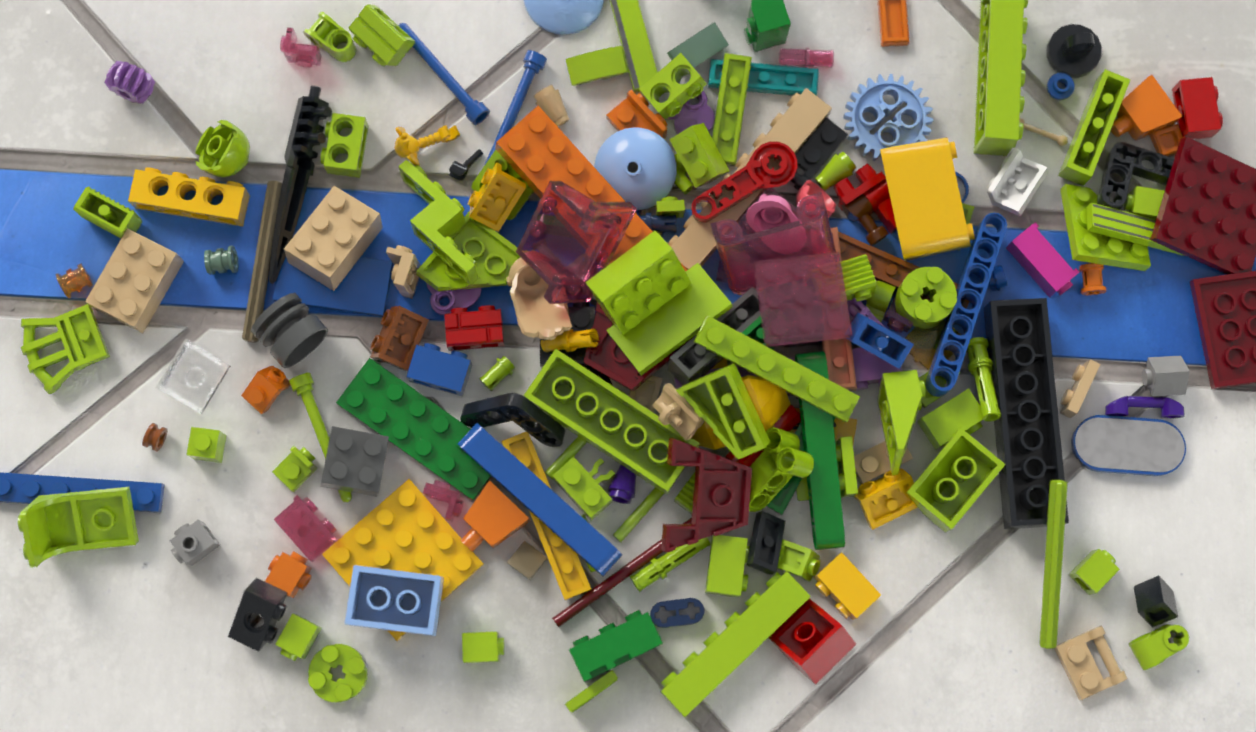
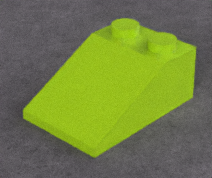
M917 370L882 374L877 403L892 475H898L917 413L922 409L921 397H925L924 381L919 380Z

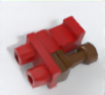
M867 163L855 172V176L861 183L860 186L854 188L848 178H844L834 186V190L840 199L837 204L841 211H844L850 221H858L868 233L866 236L867 242L873 246L888 236L889 233L895 232L897 227L886 176L882 171L877 174ZM875 212L884 226L877 227L871 214Z

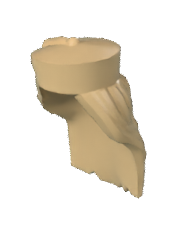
M528 254L517 259L511 266L509 276L506 279L509 287L512 286L510 295L514 304L518 325L525 336L554 340L557 335L563 334L564 331H569L572 327L563 283L548 267L546 259L541 255Z

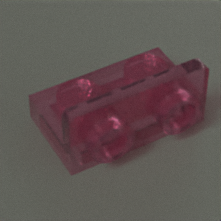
M296 495L293 498L294 502L274 518V521L313 563L338 540L333 534L337 529L327 518L321 520L315 512L318 508L308 497L302 499Z

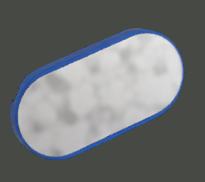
M1095 415L1081 422L1074 430L1071 439V447L1075 457L1079 459L1084 467L1096 472L1162 476L1176 470L1183 462L1186 454V443L1180 430L1172 423L1161 419Z

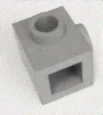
M1182 356L1148 357L1146 369L1142 371V382L1144 386L1148 387L1152 396L1186 395L1190 371Z
M200 520L195 521L191 525L187 523L174 532L175 537L170 540L174 546L171 550L174 557L181 564L185 562L191 566L220 546L206 524Z

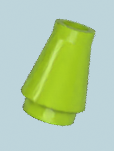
M842 151L839 155L835 154L815 180L826 191L844 178L853 175L852 171L857 167L849 156Z

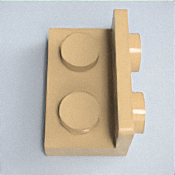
M399 245L396 246V249L387 247L386 254L394 264L391 279L394 280L393 284L403 297L413 299L419 281L416 271L421 265L411 249Z

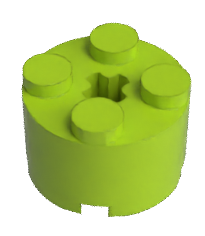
M921 267L909 273L900 284L895 297V308L899 317L905 323L921 329H929L939 325L951 313L957 303V292L954 282L939 267ZM921 295L929 296L930 300H922Z

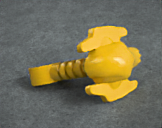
M444 125L433 135L430 134L428 137L425 136L417 140L406 133L405 128L397 127L395 129L399 137L395 141V153L400 158L409 159L415 166L420 165L417 158L420 148L423 149L430 145H435V143L453 141L460 136L456 125L448 129L447 125Z

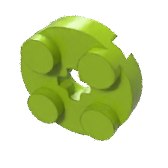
M344 644L327 645L312 658L308 669V682L314 692L323 700L334 703L348 701L357 696L366 684L368 673L365 661L361 653L351 646ZM342 665V672L346 675L344 679L338 678L337 681H334L332 679L333 674L330 671L332 668Z

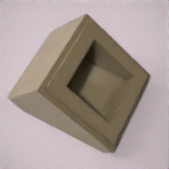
M524 541L508 560L507 564L531 581L547 557Z

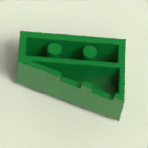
M640 610L625 616L626 622L617 627L613 622L599 629L600 635L589 639V636L586 635L572 642L574 647L570 648L569 651L584 682L663 644L648 612L642 614Z

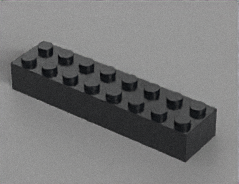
M1047 298L990 301L984 307L986 339L989 343L987 348L988 356L993 361L991 375L1001 412V417L994 421L997 458L1006 464L999 472L1004 529L1047 527L1051 480L1065 481ZM1066 501L1065 524H1068V523H1069V518H1068V508H1067V501Z

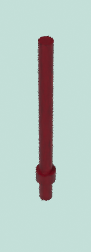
M692 518L688 519L683 524H691ZM662 539L554 616L552 619L556 625L560 627L649 563L650 560L664 552L661 550Z

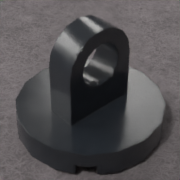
M1069 24L1060 27L1053 33L1047 44L1046 56L1054 70L1065 73L1071 78H1080L1088 75L1098 65L1102 56V46L1098 36L1091 29L1083 25Z

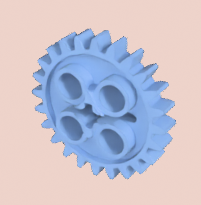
M880 74L877 77L876 83L871 78H868L866 81L867 88L859 84L857 87L859 94L851 93L850 98L853 102H847L845 106L851 112H846L843 116V119L851 122L845 124L844 130H852L848 140L857 139L854 149H858L861 146L865 148L862 156H866L871 152L873 153V161H876L878 156L881 155L880 149L927 141L923 135H929L932 130L925 125L932 124L933 118L926 115L930 114L933 109L932 107H924L929 98L919 97L922 88L914 91L912 89L914 81L905 85L903 84L904 76H901L898 82L894 81L893 74H890L887 81H884ZM891 95L896 103L893 105L886 104L882 96ZM902 103L907 104L906 107L896 113L892 121L888 120L875 134H870V131L882 122L884 116H890ZM865 112L872 113L876 121L866 122L862 114ZM901 116H911L914 124L907 125L903 123ZM881 133H890L894 141L891 143L883 141Z

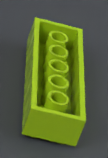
M980 0L974 154L1007 156L1011 149L1015 148L1017 141L1022 139L1023 123H1019L1020 113L1024 109V96H1020L1021 87L1025 83L1026 73L1025 70H1021L1027 50L1026 44H1022L1028 24L1027 18L1023 16L1028 0Z
M557 349L551 354L523 395L560 425L666 495L686 467L670 466L667 464L669 438H674L699 447L700 444L694 439L685 440L670 424L663 425L659 421V416Z

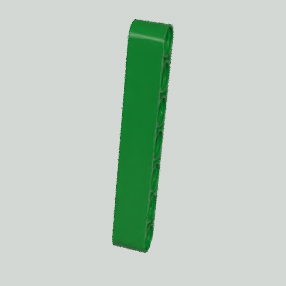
M824 351L795 354L796 363L829 380L827 359ZM798 398L804 452L809 453L814 459L813 470L807 476L815 550L845 547V533L833 416Z

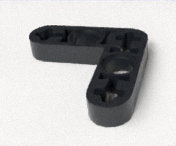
M1116 143L1107 156L1097 204L1120 210L1126 201L1132 175L1166 186L1174 158L1129 143ZM1142 161H1150L1154 169L1145 168L1142 165ZM1110 174H1119L1123 182L1114 181ZM1112 191L1115 192L1113 202L1115 203L1110 202L1109 195Z
M507 393L467 403L464 405L460 421L471 428L476 423L484 428L513 421L539 442L549 447L561 446L566 432L562 425L529 399L517 393Z

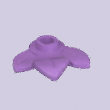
M704 91L696 97L699 101L698 104L691 105L688 100L682 105V109L677 115L667 118L674 120L676 134L690 126L701 123L705 124L707 130H711L715 117L713 110L707 105V95Z
M427 283V287L432 294L430 299L431 306L440 315L451 313L453 308H469L481 295L480 288L437 291ZM444 297L450 300L447 306L440 305V300Z

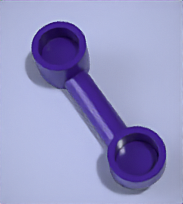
M1124 396L1105 406V415L1128 416V407L1161 408L1162 418L1174 419L1185 417L1184 406L1168 397Z

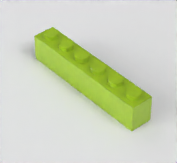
M787 571L782 575L778 572L775 573L765 583L769 588L760 595L758 592H755L745 602L748 608L739 615L737 612H734L724 622L727 628L721 634H718L716 631L713 632L703 642L706 648L700 654H697L695 651L692 652L682 662L685 668L678 675L672 671L661 682L664 688L660 692L683 717H686L811 597Z

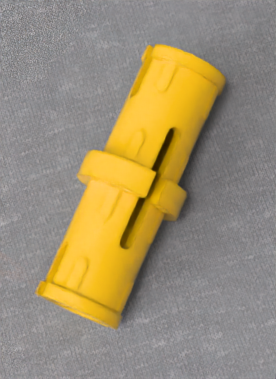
M570 329L569 331H564L561 335H557L554 340H541V347L544 352L554 351L555 349L573 352L577 348L596 347L598 342L593 341H599V336L596 329L573 331V329Z

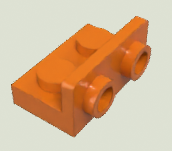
M633 90L627 92V98L606 115V119L617 131L636 127L651 130L663 139L667 137V122L659 113L654 114L648 108L649 103L640 93L636 95Z

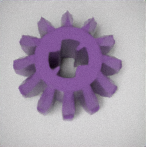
M116 61L109 69L104 83L110 91L116 93L117 96H121L124 100L127 99L133 103L141 104L151 96L155 81L144 69H140L128 62Z

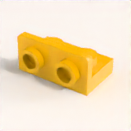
M496 162L493 169L488 168L481 180L482 187L479 192L474 190L467 205L470 206V218L499 232L525 191L526 183L503 172L502 165Z
M900 468L898 475H892L891 470H889L883 477L875 481H867L859 486L858 494L854 498L859 502L868 526L872 530L918 508L906 493L914 484L912 476L904 469Z

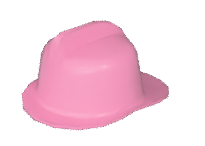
M764 193L760 196L758 202L748 208L746 213L747 223L772 249L780 252H792L803 245L806 238L805 228L792 212L791 206L786 199L781 196L766 195Z

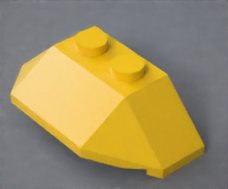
M747 375L741 377L765 431L774 426L791 405L785 390L758 376ZM706 421L696 430L692 439L700 443L699 446L713 450L725 447V444L715 435L714 430Z

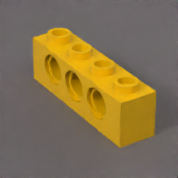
M146 167L145 171L135 169L128 202L135 209L244 226L250 194L238 182L227 181L226 184L216 183V180L209 177H199V180L189 178L184 173L172 172V175L162 174V171ZM169 186L166 194L162 196L157 195L161 187ZM196 191L193 199L184 200L187 192ZM223 195V200L220 204H211L215 196Z

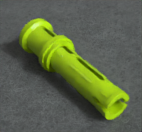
M976 337L970 339L966 351L970 362L968 364V371L975 378L982 418L987 422H991L1001 417L991 375L993 361L988 356V340L983 337Z

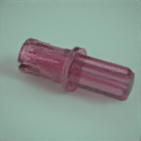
M806 47L805 49H780L779 64L799 65L808 68V66L833 67V50H810L809 47Z

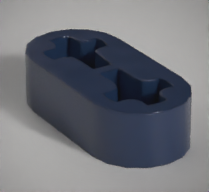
M696 598L661 601L652 607L650 617L654 625L659 628L691 625L698 623L703 618L705 609L700 600ZM688 603H693L694 608H699V613L695 614V619H690L687 614L679 615V610L687 609ZM659 607H665L666 611H675L676 616L667 617L666 623H661L660 618H655V613L659 612Z

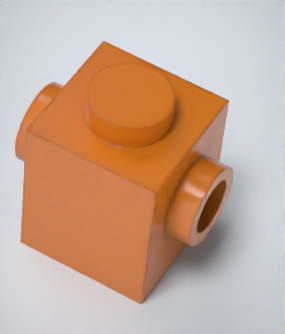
M295 551L291 555L282 552L281 556L276 555L268 567V570L271 572L265 582L287 592V596L294 598L299 589L304 590L312 577L309 574L312 568L306 565L308 559Z

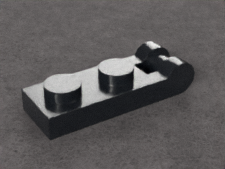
M826 118L795 154L797 166L805 171L802 176L796 172L790 180L795 184L794 188L797 190L807 180H811L848 136L845 131L830 119Z

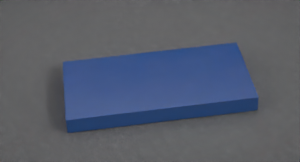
M285 257L276 280L273 301L276 302L290 293H296L302 299L301 303H305L309 307L383 317L386 310L393 263L387 260L360 257L335 291L289 264L287 257Z

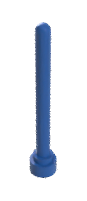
M400 23L398 26L415 41L412 47L465 106L466 117L473 125H478L484 121L490 113L485 104L473 100L406 23Z
M528 50L524 57V74L486 163L496 150V142L512 129L535 74L543 70L547 58L536 51Z

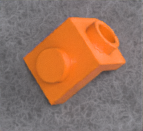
M269 366L256 373L241 396L260 414H263L269 410L281 391L290 387V382L283 371L274 366Z

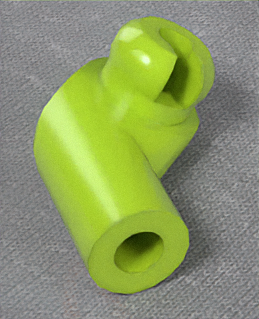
M676 153L677 173L674 184L685 195L694 188V184L687 178L686 169Z

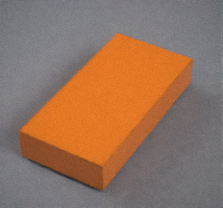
M878 0L881 47L908 46L909 30L906 0Z

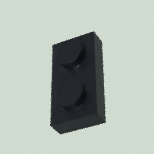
M765 511L756 513L747 566L768 575L777 573L785 520Z

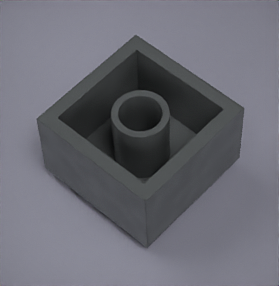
M332 426L320 487L377 497L389 436Z

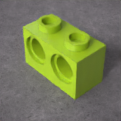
M680 53L639 90L666 120L668 117L677 115L681 111L682 105L690 98L694 99L699 96L707 83L683 54ZM684 75H691L687 83L680 84V80ZM669 92V98L665 102L660 103L661 95Z
M332 113L331 122L327 121L325 127V136L328 138L327 148H322L320 158L321 164H324L323 166L328 174L360 178L369 128L365 117ZM344 128L353 129L351 134L346 137L339 135L340 131ZM339 154L348 155L345 162H335V158Z

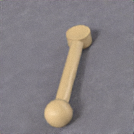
M1019 118V123H1023L1024 129L1055 140L1060 146L1068 143L1065 135H1054L1026 124L1022 118Z

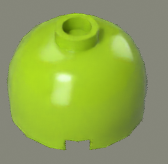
M227 120L218 121L220 125L216 128L210 126L201 136L195 154L199 155V162L196 161V165L204 172L215 177H230L247 165L250 144L246 134L236 125Z

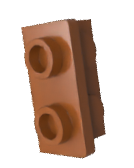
M401 306L391 307L390 310L387 309L381 320L382 330L371 343L370 350H372L370 358L381 360L403 371H408L415 347L419 345L429 319Z

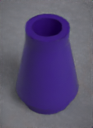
M620 464L608 488V492H610L609 496L612 498V501L630 504L632 498H635L636 474Z

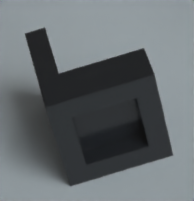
M1159 575L1134 586L1137 611L1152 628L1178 617L1174 592Z

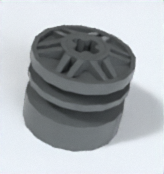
M290 293L274 302L256 319L251 328L254 336L261 338L260 342L265 347L273 345L270 354L283 368L291 367L307 357L320 345L328 334V328L315 314L306 317L309 307L305 303H301L302 299L296 293Z

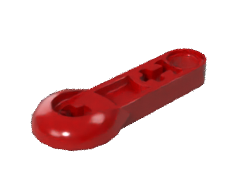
M767 142L760 145L754 151L745 167L693 200L691 208L693 217L699 222H709L760 189L780 187L787 184L797 171V158L794 151L788 145L781 142ZM774 158V161L776 159L781 161L778 170H774V167L772 170L768 168L769 159ZM723 188H726L728 191L733 190V199L729 200L727 197H724L719 201L721 207L717 208L715 200L710 196L714 195L715 199H718L722 196ZM701 202H707L711 205L712 211L709 215L701 216L696 212V206Z

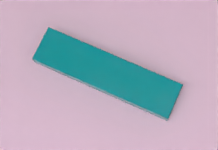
M711 59L708 88H720L724 60ZM751 63L747 91L794 96L795 93L801 95L807 88L817 96L819 69Z

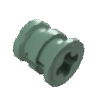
M233 245L229 246L228 250L219 248L215 252L211 250L205 251L204 263L209 275L215 274V271L219 273H227V270H231L232 273L238 272V256Z

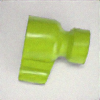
M876 281V290L872 293V297L866 299V307L882 322L895 286L882 281Z

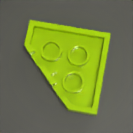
M1065 184L1060 189L1072 260L1146 271L1151 266L1147 246L1087 230L1086 207L1090 203L1097 204L1098 195L1091 188Z
M468 212L464 216L466 224L450 236V238L454 240L458 250L463 255L468 253L475 260L479 279L470 286L434 252L416 271L418 277L437 291L508 285L506 278L509 276L511 266L517 259L527 254L495 230L470 218Z

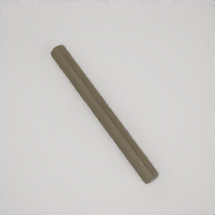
M268 181L242 334V339L247 342H257L259 339L251 332V328L256 319L263 313L276 215L282 183L278 181Z

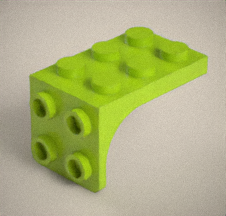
M130 487L40 495L24 508L18 516V528L20 532H23L25 541L23 554L31 568L38 567L44 560L66 552L136 545L139 542Z

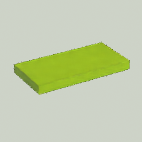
M696 263L686 271L692 284L641 321L636 327L624 335L615 325L606 330L640 375H643L698 334L706 316L718 319L733 307L729 299L699 263Z

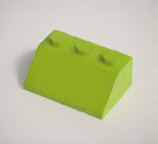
M960 428L906 493L919 510L946 533L954 528L1006 464L964 429Z

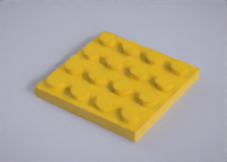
M410 479L404 482L322 553L349 587L351 585L354 565L442 576L444 583L441 602L484 565L476 554L460 541L462 538ZM387 630L396 641L406 634V632Z

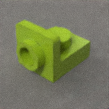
M293 445L290 449L292 452L272 473L292 492H295L318 468L312 463L316 458L305 447L299 450Z
M782 539L777 569L787 571L810 582L820 568V555L812 549Z

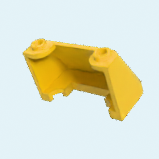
M948 137L880 149L904 261L971 247L970 240H975L972 223L966 224L952 160L958 158L954 141L949 142Z

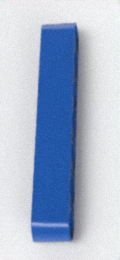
M993 212L986 215L976 229L975 240L972 241L956 289L957 303L947 316L926 379V389L933 396L941 397L946 395L956 384L1007 229L1006 219L999 213ZM986 224L995 226L997 233L989 232ZM977 250H985L989 258L980 257ZM969 274L977 275L981 283H973L969 278ZM962 299L970 301L972 309L963 308L960 301ZM952 325L961 326L964 335L955 334L952 330ZM949 350L953 352L955 361H948L944 357L943 351ZM935 376L943 377L947 382V387L938 386L935 383Z
M476 423L459 441L457 445L600 575L604 576L621 558L623 554L479 424Z

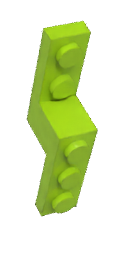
M406 159L398 166L402 180L429 204L410 220L414 235L471 286L479 279L476 271L477 263L468 253L463 255L458 250L454 240L450 238V236L466 224L463 215L464 207L457 199L453 198L451 200L438 182L432 183L419 165L413 166Z

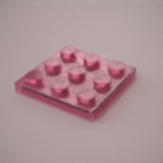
M839 252L754 261L753 267L766 347L849 338L852 336Z

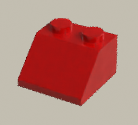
M810 598L768 637L794 666L815 685L856 645L843 625Z

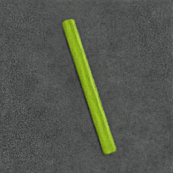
M1051 480L1049 487L1039 640L1040 647L1046 649L1056 648L1068 486L1067 482L1063 480Z

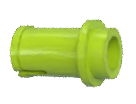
M505 356L501 359L497 358V363L479 378L491 392L508 374H513L512 370L515 366Z

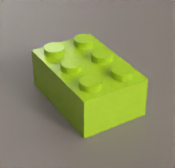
M653 231L585 282L606 316L623 335L692 284L674 250L656 231Z

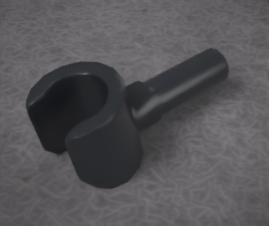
M478 149L464 164L454 161L449 168V175L457 180L465 179L469 168L483 155V152Z

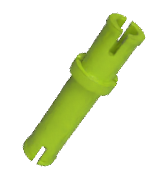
M706 537L700 539L697 543L677 547L674 551L667 552L658 559L653 558L650 560L651 564L633 576L631 575L630 579L637 590L641 592L659 578L665 579L668 572L707 546L709 547L711 543Z

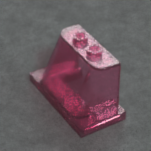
M562 181L549 182L516 253L549 285L544 298L550 304L590 302L593 294L585 282L609 265L637 208L631 202H595Z

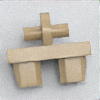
M671 383L665 384L662 394L652 405L660 413L659 421L663 425L670 424L685 440L692 439L696 430L703 425L705 420L696 414L695 409L684 397H681L676 392L677 389Z

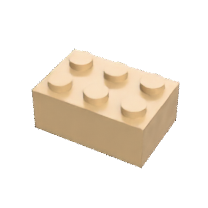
M333 186L284 248L288 263L335 291L382 230L380 213Z
M127 228L85 302L97 311L144 333L184 260L177 253Z

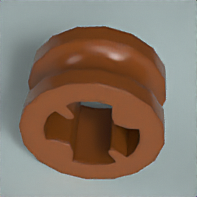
M152 423L144 435L142 445L146 448L152 446V450L159 451L166 440L167 428L162 427L159 429L157 424Z

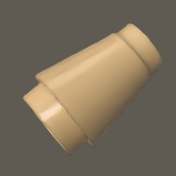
M553 85L547 86L534 95L536 99L535 104L539 105L558 127L570 120L559 90H555Z

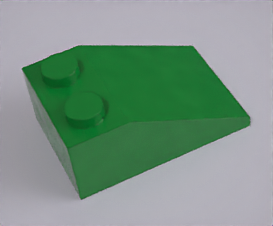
M751 0L749 15L746 19L747 28L744 29L748 45L752 44L754 52L786 43L791 22L783 0Z

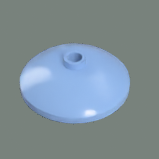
M524 0L527 13L539 27L548 32L561 35L574 34L589 27L598 18L604 0Z
M636 127L623 129L611 135L600 147L594 165L596 170L634 211L651 208L656 205V201H661L662 198L666 197L674 185L677 173L676 159L669 144L657 133ZM631 163H637L638 170L635 173L629 172L628 167Z

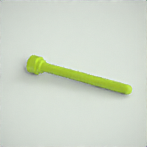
M310 372L300 374L291 378L289 382L293 392H297V395L302 397L326 459L330 438L311 392L314 390L312 386L314 381ZM338 490L343 502L351 501V492Z

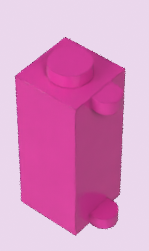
M1035 222L1011 241L1006 249L1049 298L1056 292L1061 296L1073 286L1070 280L1080 272L1077 268L1073 270L1037 230L1039 225Z

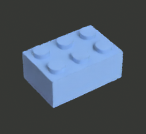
M354 565L345 624L436 636L444 578L437 575Z

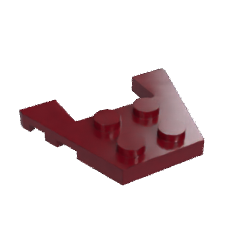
M597 302L596 316L591 329H596L599 341H593L598 342L596 347H587L584 363L634 392L666 364L669 358L687 342L643 375H640L606 331L614 324Z
M669 438L667 464L670 466L696 467L692 523L663 524L661 550L671 552L677 547L686 544L691 545L697 543L700 539L712 535L717 536L748 525L752 468L680 440Z

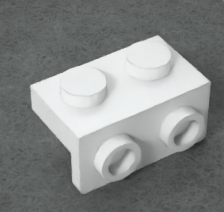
M1015 148L1011 155L1004 159L1002 169L998 175L993 177L988 184L987 193L991 204L1021 216L1049 173L1047 167L1024 158L1021 150Z

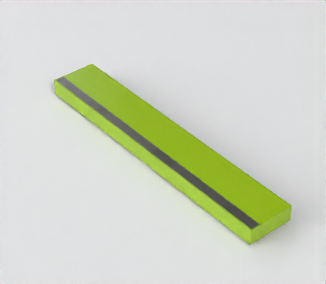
M609 0L620 43L623 46L633 92H640L639 88L657 74V69L638 0Z

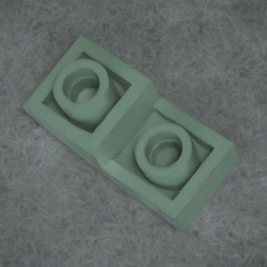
M714 22L667 52L672 61L678 54L682 53L695 68L729 44Z

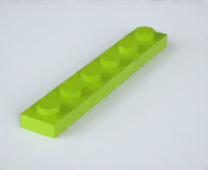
M706 316L694 340V343L735 363L843 422H848L860 398L857 394L710 316Z

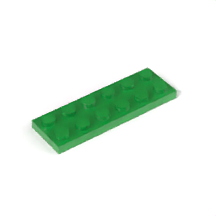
M371 358L367 360L336 402L337 405L378 434L389 436V442L472 501L476 499L492 477L457 445L471 430L469 427Z

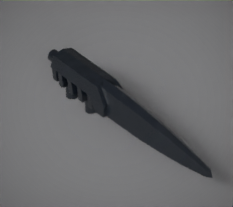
M311 86L308 96L298 98L284 156L286 169L277 209L269 273L271 284L277 280L286 257L284 248L293 238L309 177L313 176L315 165L312 159L318 156V153L312 150L313 146H318L326 141L325 134L321 133L324 131V127L319 125V120L331 117L332 109L328 107L329 103L319 98L321 88L318 86Z

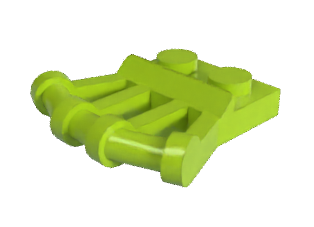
M89 304L54 318L21 319V327L24 328L21 351L28 358L29 364L27 367L29 372L33 373L45 385L44 390L48 394L56 392L62 383L75 371L85 369L86 366L110 357L92 307ZM57 327V332L35 340V328ZM60 341L63 342L64 350L40 359L38 355L40 349ZM69 359L70 361L54 377L45 370L46 367Z

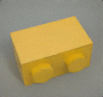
M842 552L813 577L817 581L815 584L816 588L826 598L830 595L837 602L835 608L846 619L849 616L852 620L857 619L881 596L877 589Z

